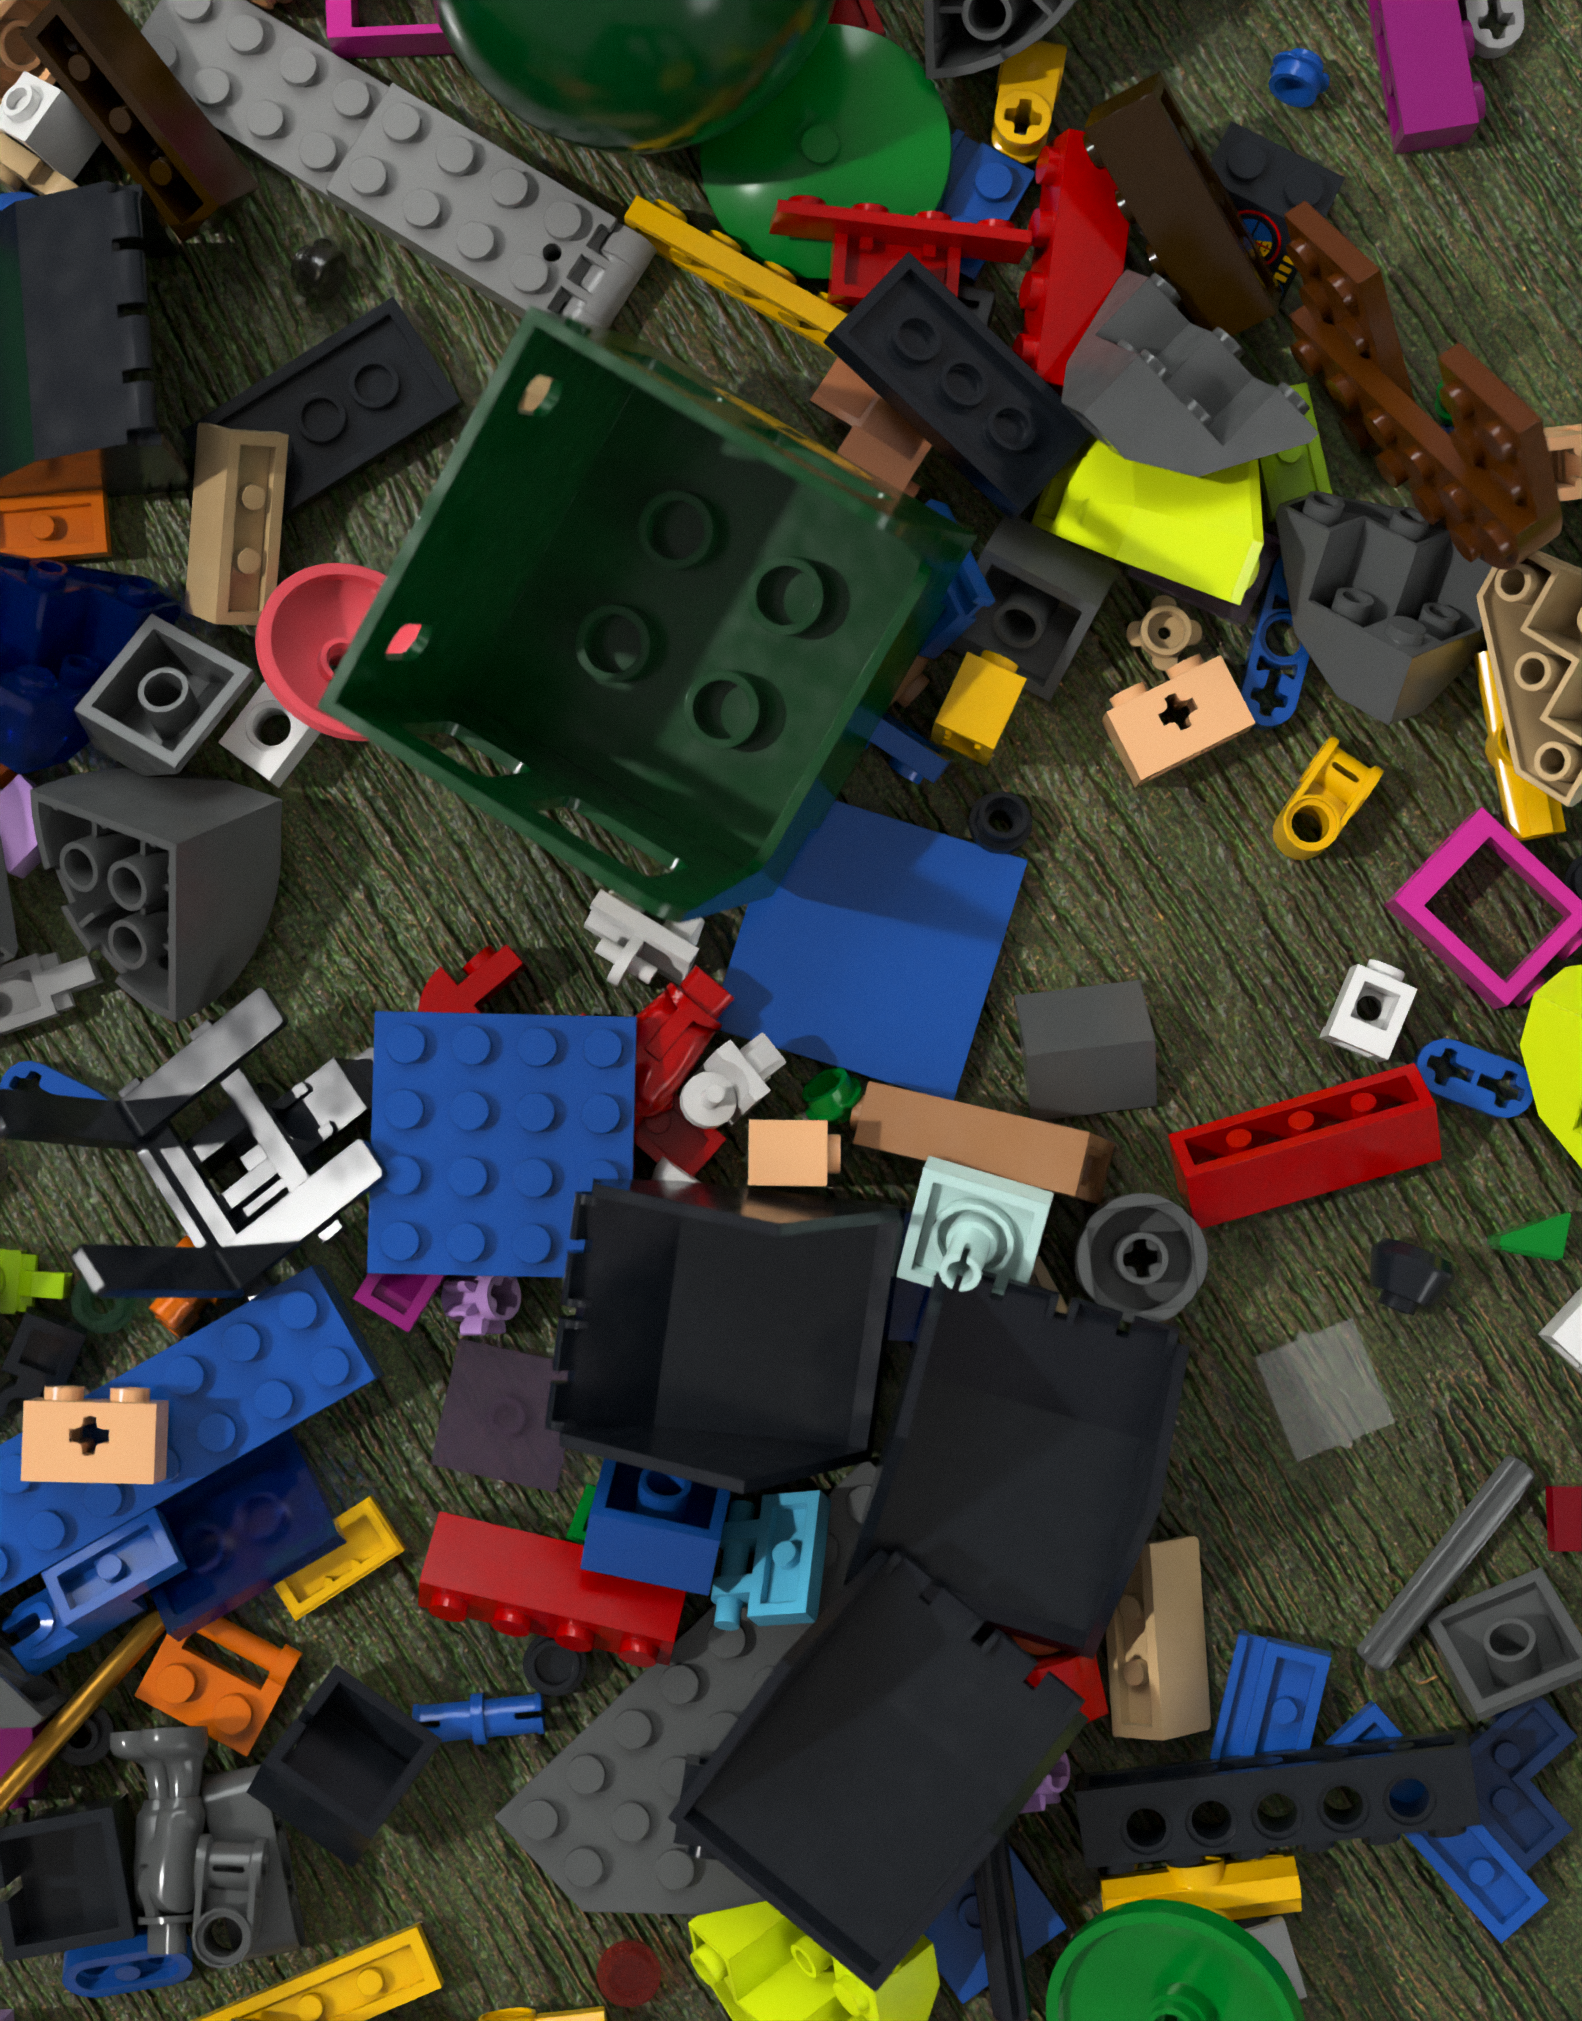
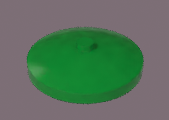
M827 24L810 59L792 82L769 105L742 125L701 143V173L704 188L715 216L727 234L739 244L747 255L761 265L765 261H770L782 266L796 280L829 283L831 241L769 234L770 221L778 199L788 200L796 195H811L823 199L826 205L851 208L859 203H875L887 207L889 213L914 216L921 211H939L944 202L952 173V134L944 104L931 79H926V71L911 55L891 40L875 32L849 25Z
M1151 1899L1128 1902L1109 1908L1089 1920L1075 1933L1059 1957L1053 1969L1046 1996L1047 2021H1305L1295 1988L1279 1962L1253 1935L1224 1916L1193 1904L1174 1900Z

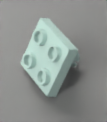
M928 1156L922 1171L896 1277L931 1287L934 1275H936V1272H939L942 1282L947 1287L953 1289L955 1280L960 1275L963 1276L959 1291L964 1292L972 1290L978 1285L982 1277V1270L997 1274L992 1292L999 1295L1004 1294L1009 1278L1030 1284L1054 1192Z

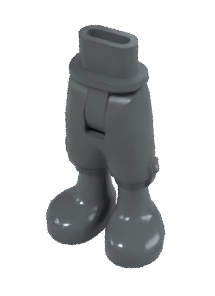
M169 1727L110 1733V1749L113 1755L141 1765L147 1778L148 1800L143 1801L141 1810L136 1816L133 1855V1881L138 1910L145 1913L144 1917H137V1925H147V1955L187 1953L186 1923L193 1922L195 1855L199 1837L203 1834L206 1811L203 1808L202 1797H199L203 1761L208 1752V1727Z

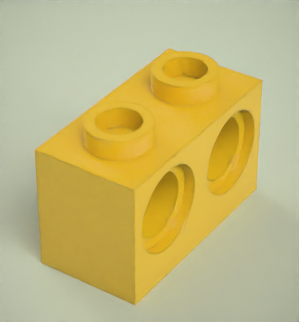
M983 650L980 657L967 651L934 722L930 740L987 766L1026 682V678L1015 674L1018 665L992 651Z

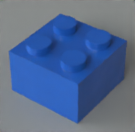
M604 1458L589 1514L580 1569L709 1596L731 1491Z

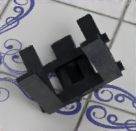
M257 988L218 1021L215 1022L212 1019L204 1021L189 1034L193 1041L145 1080L143 1077H136L118 1091L122 1098L118 1101L0 1088V1138L134 1151L195 1247L111 1244L79 1245L71 1252V1256L98 1297L240 1298L246 1294L249 1301H256L275 1286L267 1274L268 1270L315 1233L322 1243L329 1244L348 1229L339 1214L387 1177V1169L367 1140H355L325 1165L322 1164L317 1156V1153L362 1117L372 1118L374 1048H367L354 1060L333 1057L306 1080L297 1083L281 1097H279L271 1084L259 1082L255 1085L241 1062L288 1024L286 1014L271 991L265 988ZM219 1081L233 1104L184 1143L170 1119ZM238 1155L248 1173L218 1196L209 1183L208 1178Z

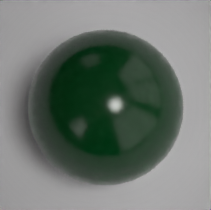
M430 0L438 24L453 51L467 72L492 99L517 118L542 133L578 147L613 154H653L684 149L709 141L745 123L769 105L792 82L810 59L827 26L836 0Z

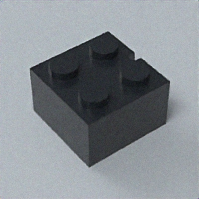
M335 1665L304 1706L299 1717L295 1718L262 1762L247 1793L354 1868L420 1775L442 1739L341 1667Z
M127 1793L0 1818V1889L6 1888L18 1876L21 1877L22 1886L12 1888L0 1898V1938L5 1962L135 1938L146 1926L137 1925V1917H144L145 1913L138 1910L134 1893L133 1855L135 1835Z

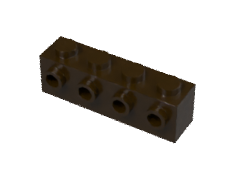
M52 0L20 34L136 184H142L164 220L182 243L223 223L260 187L116 0Z
M1160 71L1093 107L1084 127L1086 134L1083 135V142L1093 164L1099 170L1104 168L1108 170L1118 188L1115 190V198L1122 215L1131 225L1139 224L1149 242L1146 244V252L1153 269L1163 279L1166 277L1170 278L1181 298L1177 304L1181 314L1194 325L1211 332L1216 327H1220L1230 336L1277 314L1282 289Z

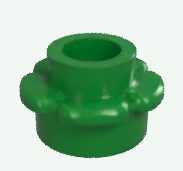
M833 1067L820 1072L806 1084L802 1091V1097L808 1105L806 1108L807 1117L810 1120H828V1125H839L849 1120L852 1108L859 1102L863 1094L860 1081L855 1077H850L847 1071L841 1067Z

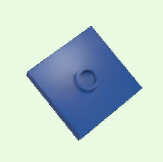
M1009 1844L1025 1959L1064 1931L1067 1925ZM972 1874L923 1934L934 1943L937 1969L962 2004L989 1985L974 1874Z

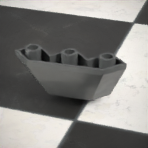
M1127 269L1114 284L1066 363L1061 403L1109 450L1127 460L1199 477L1310 443L1319 434L1303 416L1310 408L1294 389L1284 382L1275 387L1254 378L1239 362V359L1245 354L1241 346L1220 327H1216L1211 332L1190 323L1175 307L1181 300L1179 294L1156 273H1153L1148 278Z
M1312 491L1307 495L1280 503L1275 517L1294 633L1336 696L1388 726L1424 711L1467 667L1485 639L1476 595L1493 566L1480 558L1473 562L1467 561L1456 549L1450 538L1449 531L1440 522L1434 525L1428 523L1415 508L1395 507L1361 501L1321 491Z

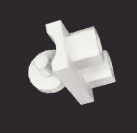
M600 889L590 905L591 911L583 928L602 938L594 952L614 964L607 977V981L619 987L628 973L649 985L658 972L679 985L689 974L700 949L696 945L705 923L703 918L684 923H674L666 920L664 925L661 926L643 915L644 909L616 892L610 890L607 893Z
M760 1033L740 1050L730 1039L704 1062L683 1087L680 1095V1107L685 1118L694 1126L702 1129H715L726 1122L731 1127L771 1091L765 1083L771 1078L772 1074L786 1064V1061L764 1033Z

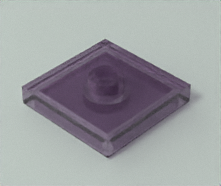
M459 1338L431 1465L556 1493L567 1448L560 1447V1432L547 1430L544 1426L550 1381L567 1380L568 1370L558 1372L552 1370L553 1358Z

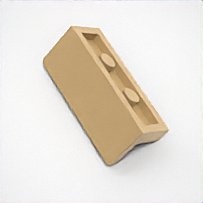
M212 423L198 424L185 595L186 613L213 624L257 625L263 607L277 588L289 435L273 431L229 429Z
M1196 1536L1146 1541L1106 1629L1113 1737L1164 1741L1206 1731L1211 1727L1199 1540Z

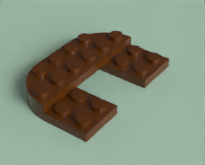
M1306 200L1285 213L1284 218L1291 242L1286 245V251L1291 262L1301 274L1304 286L1299 289V295L1304 305L1288 316L1297 339L1290 346L1295 361L1303 372L1309 377L1315 375L1329 400L1342 417L1338 421V426L1348 444L1359 453L1367 449L1374 457L1375 464L1387 483L1393 488L1402 485L1411 494L1412 500L1422 517L1431 525L1440 522L1449 531L1450 538L1456 549L1469 562L1480 558L1498 569H1512L1558 537L1562 529V510L1542 418L1458 342L1437 357L1444 384L1439 389V396L1446 410L1452 416L1455 430L1450 432V435L1447 434L1415 403L1381 270Z

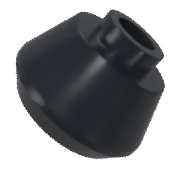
M1384 1238L1371 1248L1370 1286L1381 1291L1377 1302L1393 1310L1414 1316L1418 1306L1430 1309L1454 1283L1455 1274L1452 1263L1429 1251L1391 1238Z

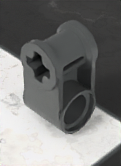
M201 1834L199 1837L194 1864L195 1906L192 1944L198 1958L210 1967L222 1969L234 1966L242 1961L259 1941L262 1930L263 1897L269 1871V1838L257 1837L253 1844L215 1841L212 1834ZM227 1917L238 1923L242 1930L241 1946L228 1949L215 1941L212 1935V1924L215 1918Z

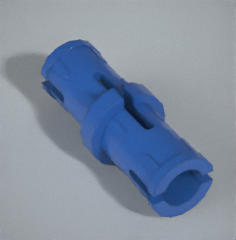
M540 1692L486 1699L485 1693L470 1694V1701L424 1705L417 1703L413 1704L412 1718L418 1723L440 1722V1725L424 1727L441 1738V1742L473 1739L474 1745L488 1744L489 1737L533 1733L540 1735L546 1733L545 1715L518 1716V1713L542 1711L545 1708L543 1694Z

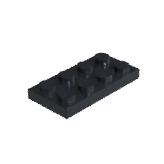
M909 251L831 331L823 342L1011 521L1023 512L1092 435L1061 403L1062 397Z
M391 297L186 427L180 433L194 455H196L197 428L199 423H212L229 429L273 431L289 435L282 522H284L463 408V405L394 297Z

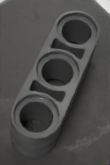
M261 1764L207 1775L202 1779V1798L206 1811L209 1834L214 1836L215 1841L254 1844L257 1837L269 1838L270 1859L267 1885L263 1897L262 1930L259 1941L240 1962L301 1950L305 1946L304 1922L284 1819L247 1793ZM225 1917L231 1947L238 1948L242 1942V1930L238 1923Z

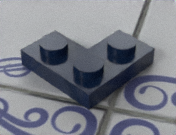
M1541 1695L1495 1714L1468 1738L1480 1822L1524 1872L1528 1871L1573 1830L1530 1781L1532 1777L1578 1737Z

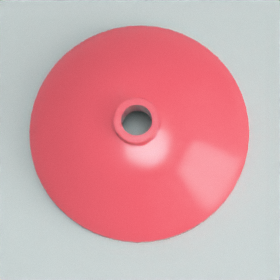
M325 563L302 569L285 579L273 591L261 611L256 628L255 646L258 664L264 680L276 699L294 717L314 730L335 738L350 741H370L316 708L335 673L330 666H339L386 575L378 571L354 564ZM407 624L403 626L390 643L387 653L405 652L417 637L421 625Z

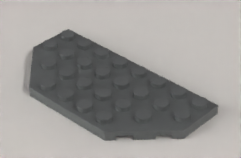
M871 1461L858 1464L826 1495L831 1500L818 1617L846 1587L843 1583L877 1468ZM753 1566L747 1571V1574H752ZM713 1603L675 1640L669 1666L656 1663L655 1666L647 1667L496 1812L494 1818L582 1912L702 1915L766 1901L720 1861L686 1854L687 1845L674 1843L676 1824L668 1819V1816L680 1801L687 1753L708 1757L713 1755L777 1663L812 1623L757 1626L747 1617V1606L742 1608L738 1630H721L714 1626L716 1604Z

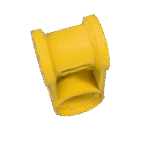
M1037 40L1023 51L1000 63L995 93H998L991 132V147L1024 166L1036 162L1042 148L1047 143L1054 103L1058 101L1067 45ZM1015 122L1028 124L1026 135L1014 133Z
M1333 735L1328 737L1300 777V784L1277 816L1273 825V839L1277 848L1285 856L1294 860H1308L1325 850L1337 838L1349 818L1362 806L1384 772L1377 765L1371 768L1367 767L1339 748V739ZM1306 813L1318 821L1320 837L1317 842H1305L1294 834L1292 829L1294 814Z

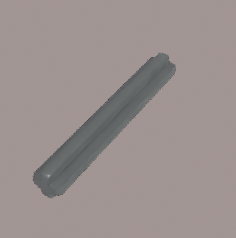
M1508 1455L1502 1460L1357 1646L1358 1655L1374 1669L1384 1672L1391 1666L1535 1481L1536 1475L1527 1464L1512 1455Z

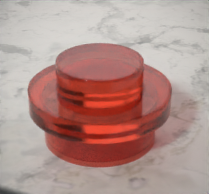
M622 1940L616 1942L604 1951L598 1962L596 1972L597 1983L602 1994L610 2002L618 2006L636 2007L642 2005L653 1997L659 1987L661 1980L660 1961L656 1953L648 1945L640 1941Z

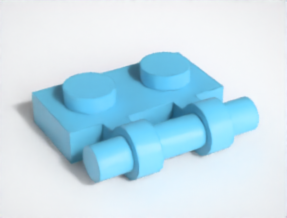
M821 1490L762 1495L759 1519H754L755 1505L745 1500L730 1502L728 1522L724 1523L719 1545L724 1550L721 1574L713 1580L711 1601L716 1604L715 1627L727 1631L738 1630L742 1608L747 1606V1617L757 1626L813 1623L818 1618L831 1500ZM755 1552L752 1574H747L749 1554Z

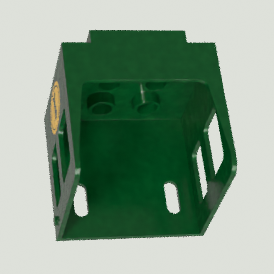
M530 305L316 708L638 907L670 922H688L774 895L809 831L819 828L943 612L946 605L941 603V600L978 536L650 342L589 324L569 315H560ZM537 376L552 378L549 390L537 408L532 411L519 408L525 390ZM407 624L421 625L417 637L405 652L387 653L390 643L403 626ZM447 733L475 748L515 774L491 777L481 775L465 767L414 734ZM561 807L574 810L673 870V872L653 877L638 873L538 811Z

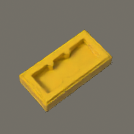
M372 1494L270 1560L261 1568L294 1620L297 1621L407 1548Z

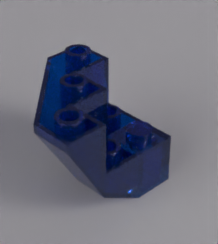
M0 552V763L21 775L65 763L87 745L90 739L74 712L75 707L151 613L174 626L181 613L182 602L159 590L157 582L144 576L124 575L63 564L50 559H35Z

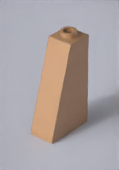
M868 1081L865 1094H862L859 1102L852 1108L850 1128L856 1132L853 1144L925 1163L928 1156H932L1054 1192L1056 1195L1097 1205L1101 1204L1115 1143L1091 1132Z

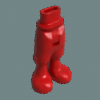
M695 965L679 986L670 982L666 986L667 989L635 1016L637 1017L635 1131L645 1117L653 1119L672 1108L673 1095L695 1067L716 1033L715 1030L719 1031L722 1027V1024L717 1019L735 999L731 993L697 965Z

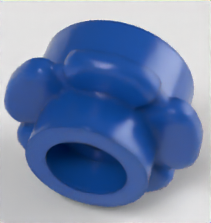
M1296 48L1291 51L1280 52L1273 59V65L1270 68L1269 88L1272 94L1283 103L1294 107H1308L1315 102L1318 93H1324L1328 89L1330 84L1329 75L1323 72V61L1314 52L1303 48Z

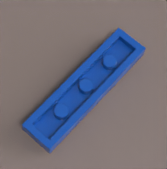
M1370 1700L1331 1735L1324 1744L1349 1743L1401 1737L1404 1735L1381 1709ZM1402 1779L1393 1785L1390 1795L1401 1802H1412L1423 1794L1425 1786L1415 1779ZM1482 1824L1466 1826L1467 1831L1465 1833L1448 1838L1431 1837L1427 1834V1831L1403 1833L1501 1944L1549 1901Z

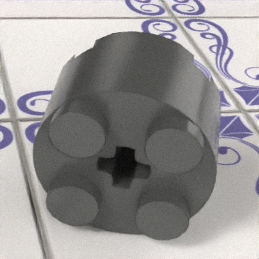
M1124 1194L1102 1202L1084 1217L1076 1232L1072 1246L1073 1273L1083 1295L1089 1302L1123 1311L1121 1320L1132 1323L1135 1315L1157 1322L1175 1316L1194 1298L1206 1277L1208 1251L1200 1227L1182 1207L1167 1198L1155 1194ZM1140 1239L1142 1249L1153 1250L1154 1262L1144 1264V1275L1137 1276L1134 1267L1126 1266L1123 1262V1255L1133 1251V1241Z

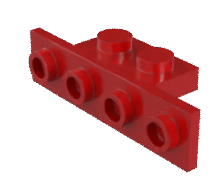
M796 195L788 200L778 199L770 221L769 234L831 241L827 303L856 306L908 251L958 298L961 257L1020 264L1032 242L1031 230L1015 229V225L1012 222L1003 219H984L975 224L952 221L950 215L939 211H921L914 216L889 213L887 207L875 203H859L851 208L826 205L823 199L811 195Z

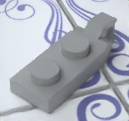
M58 952L47 955L35 953L1 965L0 1036L63 1015V1011L76 1007L72 993L104 982L97 958L91 959L87 955L62 964Z

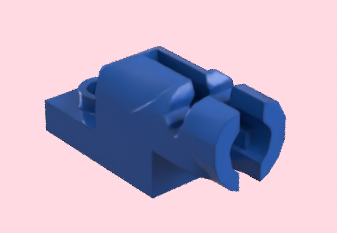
M152 1507L41 1572L47 1588L21 1602L15 1607L10 1616L2 1620L3 1631L7 1634L15 1632L21 1642L10 1649L28 1673L35 1677L65 1661L68 1653L82 1651L99 1640L104 1634L146 1611L148 1606L142 1594L188 1568L164 1514L157 1508Z

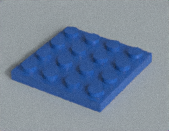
M375 1011L371 1146L387 1169V1177L369 1191L367 1273L564 1278L567 1251L584 1250L585 1240L583 1239L572 1240L569 1238L575 1191H592L593 1178L633 1179L637 1017Z

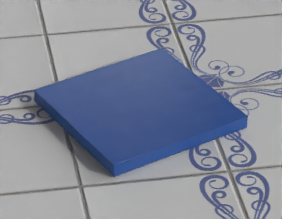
M835 800L820 827L809 831L774 895L748 903L722 985L735 999L717 1019L722 1024L719 1031L750 1041L760 1033H764L776 1049L833 1067H841L846 1071L910 1091L954 1101L1028 860L1010 854L991 853L981 848L978 844Z

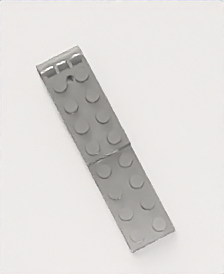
M160 0L140 31L222 137L522 319L531 305L560 315H569L577 320L608 329L657 252V249L650 241L633 229L618 223L616 217L396 84L392 83L390 87L246 0ZM552 254L560 255V258L555 262L547 261V258Z

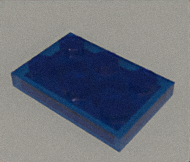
M290 1430L284 1432L157 1507L164 1514L188 1568L149 1591L168 1635L179 1642L347 1543L297 1436Z

